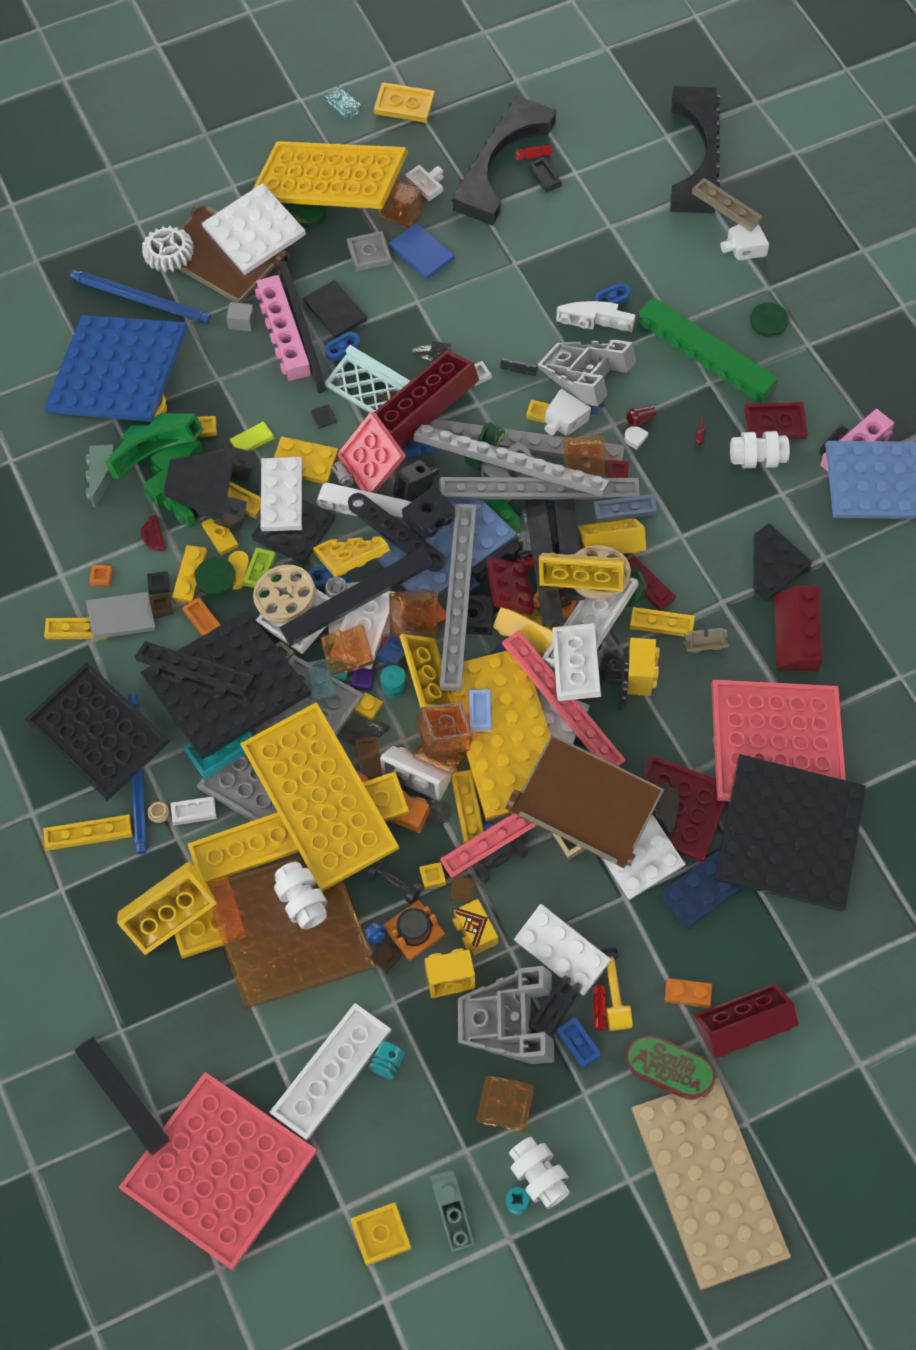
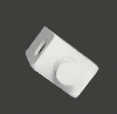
M739 224L730 228L727 241L720 244L723 253L733 251L737 260L765 257L769 247V243L759 224L751 232Z
M560 389L546 410L545 422L547 425L545 426V431L549 435H554L559 431L563 435L568 436L589 421L591 407L563 389Z

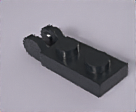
M512 541L489 556L513 562L518 557L520 544L517 541ZM488 557L471 568V575L478 582L488 578L486 567Z
M565 975L545 1000L532 1020L530 1028L538 1033L545 1032L552 1037L574 1003V999L579 995L582 984L577 982L573 985L568 995H565L563 992L571 980L570 977Z

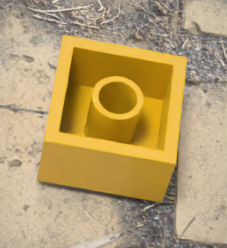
M630 638L627 694L651 696L652 688L657 687L660 648L656 647V639Z
M455 949L449 954L435 953L425 958V972L431 998L475 989V973L470 950Z

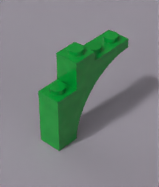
M160 413L149 426L131 425L121 436V445L108 458L105 464L112 477L120 479L125 472L145 457L172 445L194 442L204 429L196 414Z
M197 439L194 442L166 447L150 457L153 465L151 469L156 475L144 483L146 491L144 495L148 501L154 502L158 507L164 504L169 511L172 510L175 513L177 520L181 524L185 523L189 528L196 524L192 511L188 506L184 507L163 495L170 459L203 454L201 443Z

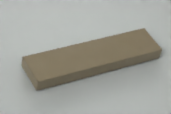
M705 178L692 189V194L750 232L763 220V216Z

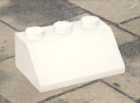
M392 746L380 757L382 776L385 773L396 772V775L405 781L406 787L440 802L451 781V772L443 765L430 763L423 756L417 757L403 747L397 748Z

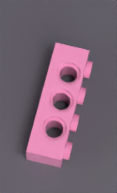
M876 408L839 441H887L893 434L894 422ZM824 453L820 466L828 471L827 455Z

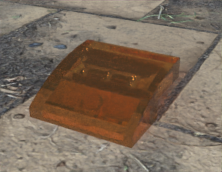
M362 624L343 632L338 629L320 637L331 675L354 671L374 664L365 627Z
M432 735L421 743L413 757L450 774L458 771L460 763L467 759L465 750Z
M486 1076L476 1122L485 1125L501 1126L506 1130L525 1132L534 1086L514 1080Z

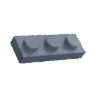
M654 494L594 501L597 523L657 515Z

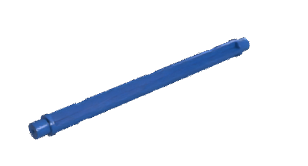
M73 270L70 274V277L79 283L197 322L209 323L211 318L204 311L82 271Z
M135 694L129 695L128 701L139 710L138 696ZM141 769L132 777L135 825L134 846H136L137 854H145L147 845L143 773Z

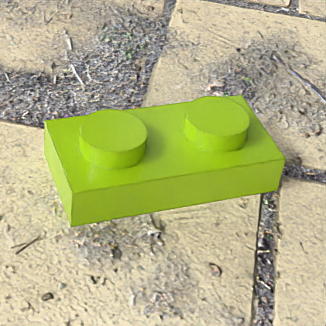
M256 547L243 579V585L255 588L260 577L272 568L276 553Z

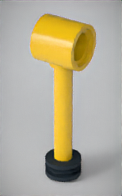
M616 947L602 948L601 951L612 959L607 966L613 1007L606 1008L609 1031L632 1029L630 1006H623L621 1003L615 960L619 958L618 950Z

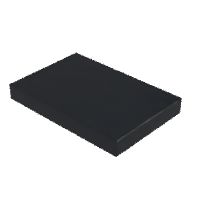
M335 280L303 297L304 303L335 339L367 321V316Z

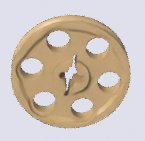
M594 545L585 547L574 554L578 556L594 554L597 557L626 559L623 591L627 588L630 581L631 568L627 558L618 550L608 546ZM574 588L582 596L594 600L611 599L622 593L620 591Z
M280 565L268 570L260 577L254 588L253 599L255 606L264 618L275 623H288L311 608L315 600L316 588L311 576L303 568L295 565ZM275 575H282L280 581L272 582V578ZM294 575H302L299 581H292ZM305 589L310 591L306 597L299 596L300 592ZM265 590L270 591L266 598L260 597L261 592ZM280 592H281V593H282V592H283V593L288 592L289 595H285V594L281 595ZM277 606L276 612L267 613L268 608ZM290 606H298L295 612H287Z

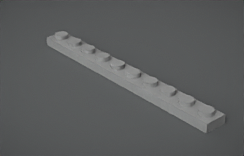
M434 419L429 424L433 428L449 431L459 436H466L478 441L483 425ZM504 429V439L498 445L499 448L508 449L519 441L523 446L529 448L531 454L608 465L609 460H623L625 447L624 445Z
M421 424L414 433V441L599 497L604 495L609 485V480L603 479L600 476L589 475L580 470L569 469L563 465L549 463L543 459H536L523 453L509 451L503 447L499 448L486 442H479L466 436H459L449 431L439 430L430 425Z
M440 477L439 479L440 493L446 499L610 500L640 496L638 478H603L609 480V485L602 497L540 478Z
M456 504L440 678V690L461 692L476 520V505Z

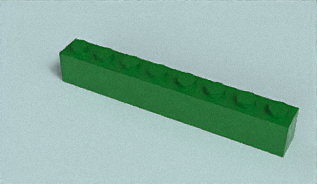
M655 297L639 311L638 323L643 328L650 330L658 338L664 339L673 348L679 349L687 357L694 359L705 369L715 373L720 379L732 384L735 389L747 394L752 400L763 403L775 390L778 379L776 376Z

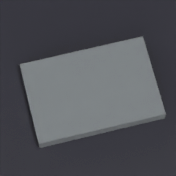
M148 592L86 600L93 639L155 631Z

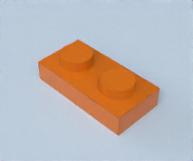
M667 978L664 1003L710 1008L712 984Z

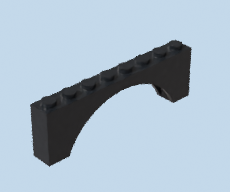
M673 86L672 113L687 120L698 131L703 140L706 155L699 168L691 176L672 185L670 212L715 214V208L692 194V189L703 178L720 188V180H717V177L720 175V166H717L720 160V151H717V148L720 146V137H717V134L720 132V123H717V120L720 118V109H717V106L720 105V95H717V87Z
M517 96L513 102H510L507 113L502 115L500 124L493 129L490 140H486L483 151L478 153L475 164L470 166L468 175L461 180L458 191L453 193L451 198L453 211L493 226L501 213V200L492 190L488 180L491 165L496 157L513 143L533 136L549 135L556 123V110Z

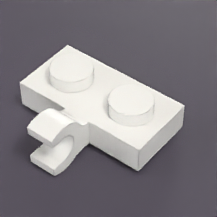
M418 165L405 174L406 180L428 201L443 192V186L439 182L444 176L441 174L443 170L439 166L428 173Z

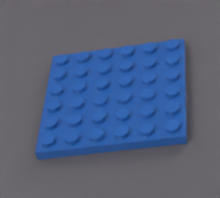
M81 315L44 409L47 413L152 422L188 329L186 322Z

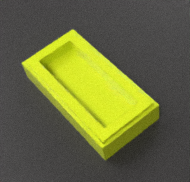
M263 421L229 440L233 448L252 451L273 440L274 436Z

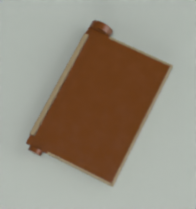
M203 205L201 208L194 206L191 211L192 217L180 228V230L184 229L186 234H189L193 242L194 251L191 261H187V266L181 265L180 271L230 300L242 303L257 287L256 280L266 278L275 267L280 269V261H286L287 265L289 264L290 253L282 250L244 275L202 226L204 221L218 213V211L209 206L205 207Z
M551 734L522 792L516 789L513 791L507 802L506 809L625 869L626 865L631 867L636 857L633 851L664 789Z

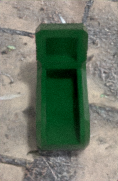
M488 422L483 426L478 441L498 447L499 443L504 439L505 430L492 422ZM467 456L464 457L465 464L478 471H481L482 465L487 463Z

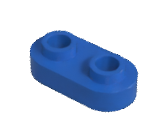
M623 283L615 284L596 293L594 301L623 304L630 298V288Z
M347 332L327 343L325 346L326 358L330 361L341 360L345 357L346 349L350 343H352L351 346L359 349V335L354 332Z
M326 566L315 567L309 571V575L317 589L325 588L327 581L334 577ZM349 571L341 576L346 583L349 582Z

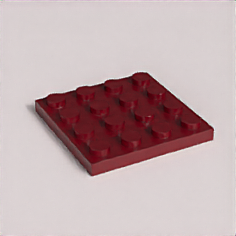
M650 756L642 779L664 789L652 814L678 854L703 862L726 801H717L716 778Z

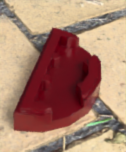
M155 514L149 517L148 521L141 527V537L149 549L158 552L166 551L158 517Z

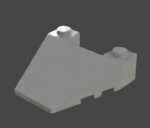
M610 340L607 344H599V341H592V344L581 345V342L556 343L537 364L538 368L569 394L587 405L599 406L607 397L604 377L610 370L627 373L636 363L633 342Z
M544 966L521 968L515 971V974L506 978L502 977L487 987L483 986L459 997L458 1043L529 1064L554 1062V1039L545 1032L532 1034V1029L530 1028L532 1022L531 998L549 996L552 991V973Z

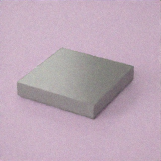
M383 231L347 239V245L356 272L392 264V258Z

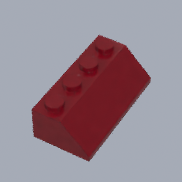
M798 585L775 594L776 670L819 671L822 663L819 586Z
M776 983L693 1015L703 1041L715 1059L725 1057L733 1051L747 1048L751 1044L767 1040L771 1036L781 1032H788L792 1028L799 1026L793 1001Z

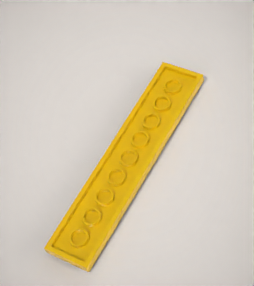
M396 772L363 782L385 822L410 813ZM278 812L188 843L194 867L202 875L206 883L226 876L229 877L299 852Z

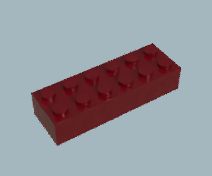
M446 350L374 412L400 448L414 438V433L421 424L429 425L479 381L473 362Z

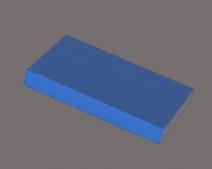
M415 223L389 242V247L426 280L455 259L453 253L418 223Z

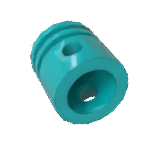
M396 665L385 667L380 675L382 692L388 698H399L406 691L405 672Z
M382 1041L369 1068L376 1074L392 1080L397 1072L396 1069L399 1068L406 1053L399 1047Z

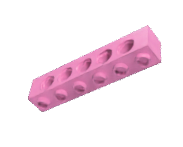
M279 275L256 280L258 287L255 289L256 298L262 302L260 303L262 315L266 314L265 324L267 330L271 329L272 331L270 339L272 345L276 344L277 346L275 353L277 360L281 359L282 361L280 363L282 375L286 374L288 382L311 376L309 362Z

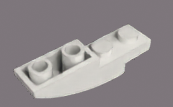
M585 301L558 306L556 321L592 330L595 324H599L603 327H612L621 331L632 332L635 314L618 311L619 304Z

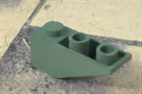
M113 444L89 446V454H86V463L89 466V471H86L87 483H89V488H86L87 500H91L93 507L97 506L113 479L105 464L115 451Z
M453 1170L430 1176L451 1252L474 1246Z

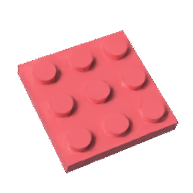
M371 412L337 454L348 472L353 475V479L362 491L376 493L406 457L377 414Z

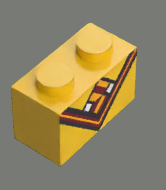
M479 899L454 910V919L452 921L456 930L462 931L464 935L462 940L467 950L471 949L472 953L476 955L498 944V935Z

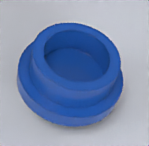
M379 923L371 924L365 931L366 940L370 944L380 943L385 938L387 929Z

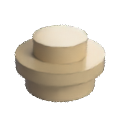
M154 802L148 808V817L154 823H162L169 817V808L163 802Z

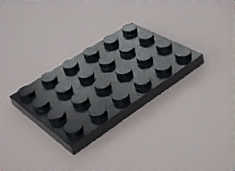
M87 662L24 719L107 801L170 742L166 735Z

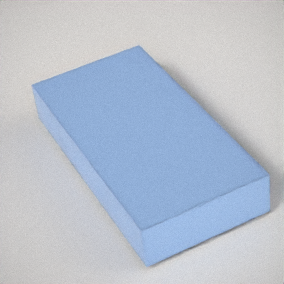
M491 689L469 690L470 732L491 731Z

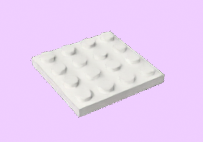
M263 183L202 223L207 233L244 275L306 235L304 228Z

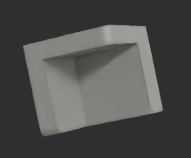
M231 302L226 317L228 328L251 332L255 317L253 305Z

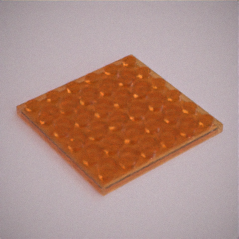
M302 856L207 884L217 902L211 908L244 1009H249L374 968L371 954L343 880L322 891L327 900L325 907L327 917L322 923L310 929H302L299 923H293L285 910L289 902H281L274 890V886L277 883L275 873L278 869L291 862H298L303 868H308ZM316 883L315 886H314L312 889H320V888L318 887V885H317V883Z

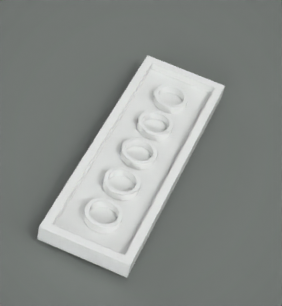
M630 577L627 588L614 598L594 600L586 597L585 600H580L563 626L595 623L598 649L638 587V580ZM552 642L542 658L548 666L555 668L554 644Z
M354 1003L270 1111V1115L307 1142L375 1054L380 1043L385 1041L392 1032L391 1028Z

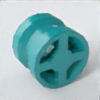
M521 1187L510 1189L506 1195V1208L508 1211L515 1215L526 1212L529 1206V1195L526 1190Z

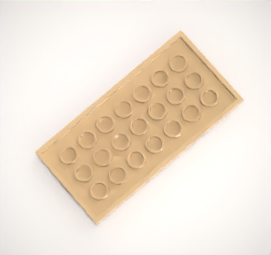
M719 1078L715 1079L712 1091L703 1098L687 1100L675 1094H669L632 1107L633 1115L700 1291L791 1258Z

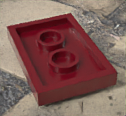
M803 402L744 404L746 432H755L756 438H762L763 432L777 431L778 436L785 435L789 440L807 439L808 433Z
M489 556L486 560V567L494 606L531 615L535 608L526 565Z

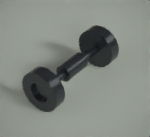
M518 837L510 842L513 850L507 854L504 852L496 857L487 867H484L479 861L472 865L474 872L482 883L485 884L490 880L487 871L507 862L513 854L516 853L521 859L528 856L526 847Z
M380 859L373 863L367 877L375 880L381 874L387 878V882L398 889L402 888L408 892L405 898L406 902L412 905L418 899L423 890L421 884L416 882L410 889L404 885V881L393 874L389 875L383 871L385 861Z

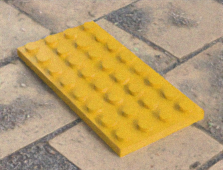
M277 141L254 188L263 183L280 203L383 209L408 151L406 147Z
M504 651L464 661L461 692L450 691L456 711H454L455 719L486 821L512 814L511 811L506 809L507 802L515 789L522 792L551 736L534 683L510 653ZM491 689V731L470 732L469 690Z
M317 702L240 743L321 891L330 888L400 849Z

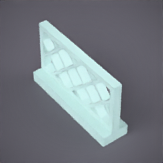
M349 345L346 349L345 357L325 381V387L368 413H374L378 407L387 402L377 403L376 395L387 393L389 400L390 392L400 391L410 380ZM347 362H350L355 366V370L344 372V366ZM367 372L370 374L371 379L359 380L360 373ZM356 375L357 382L346 384V376ZM343 377L344 385L334 386L331 384L334 379ZM384 382L386 389L375 391L374 383ZM372 384V392H361V386ZM358 387L359 394L351 396L348 394L347 389ZM374 396L375 404L366 405L363 403V398Z

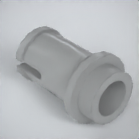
M342 462L335 463V466H332V471L339 479V485L351 486L353 484V475L348 473Z

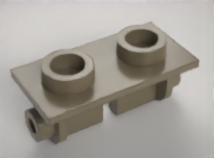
M708 629L707 637H704V630L688 631L684 635V645L687 652L697 653L702 650H721L722 648L729 647L726 641V629Z

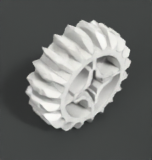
M171 225L168 228L162 226L160 230L155 228L154 233L149 232V237H145V242L142 245L143 257L152 269L156 268L158 272L163 269L165 273L167 270L173 272L176 268L181 270V265L187 266V261H191V256L194 252L193 242L189 234H186L184 229L180 230L178 226L173 229Z

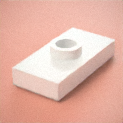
M214 796L171 803L173 825L217 819Z

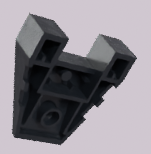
M235 447L170 459L163 495L184 507L189 506L197 511V514L202 517L205 515L214 520L213 523L219 526L239 531L244 520L247 501L227 497L230 477L248 481L253 468L255 452Z

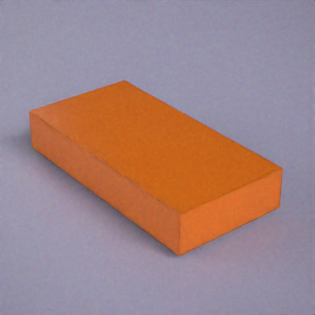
M199 597L182 607L183 613L202 636L221 626Z

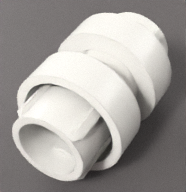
M777 431L763 432L762 438H756L755 432H742L741 437H733L730 441L731 463L741 464L743 469L756 468L757 462H763L764 468L778 467L779 463H786L789 460V439L785 435L778 436Z
M298 862L288 863L278 869L275 873L277 883L274 886V890L281 902H289L285 910L293 923H299L302 929H310L322 923L327 917V911L325 910L327 900L320 889H312L316 884V880L310 869L303 868Z
M528 1137L511 1149L509 1154L515 1161L511 1166V1170L519 1181L527 1179L530 1183L526 1188V1192L534 1203L542 1200L546 1208L550 1209L570 1194L569 1189L564 1184L569 1177L561 1165L554 1167L549 1161L553 1158V1154L545 1143L537 1145L532 1137Z

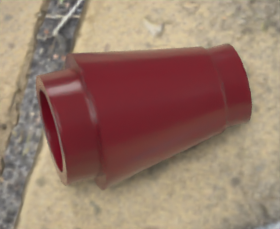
M653 405L631 408L626 413V419L631 427H639L655 417L657 412Z

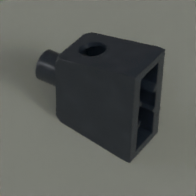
M419 460L397 470L393 495L398 499L414 501L431 488L432 478L439 474L437 467L433 464L427 467L423 461Z

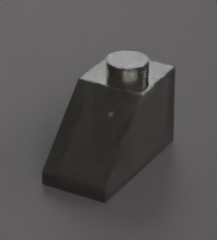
M666 782L660 786V788L664 789V792L652 814L670 838L673 836L680 795L674 787H670Z

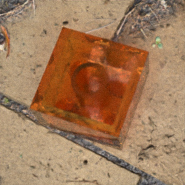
M396 179L383 209H379V216L410 228L417 223L422 215V191L414 185Z
M605 437L564 438L565 467L580 470L589 475L606 478Z
M427 589L389 593L390 635L399 639L401 634L422 637L438 635V593Z
M461 702L420 707L416 726L428 757L470 750L474 734Z

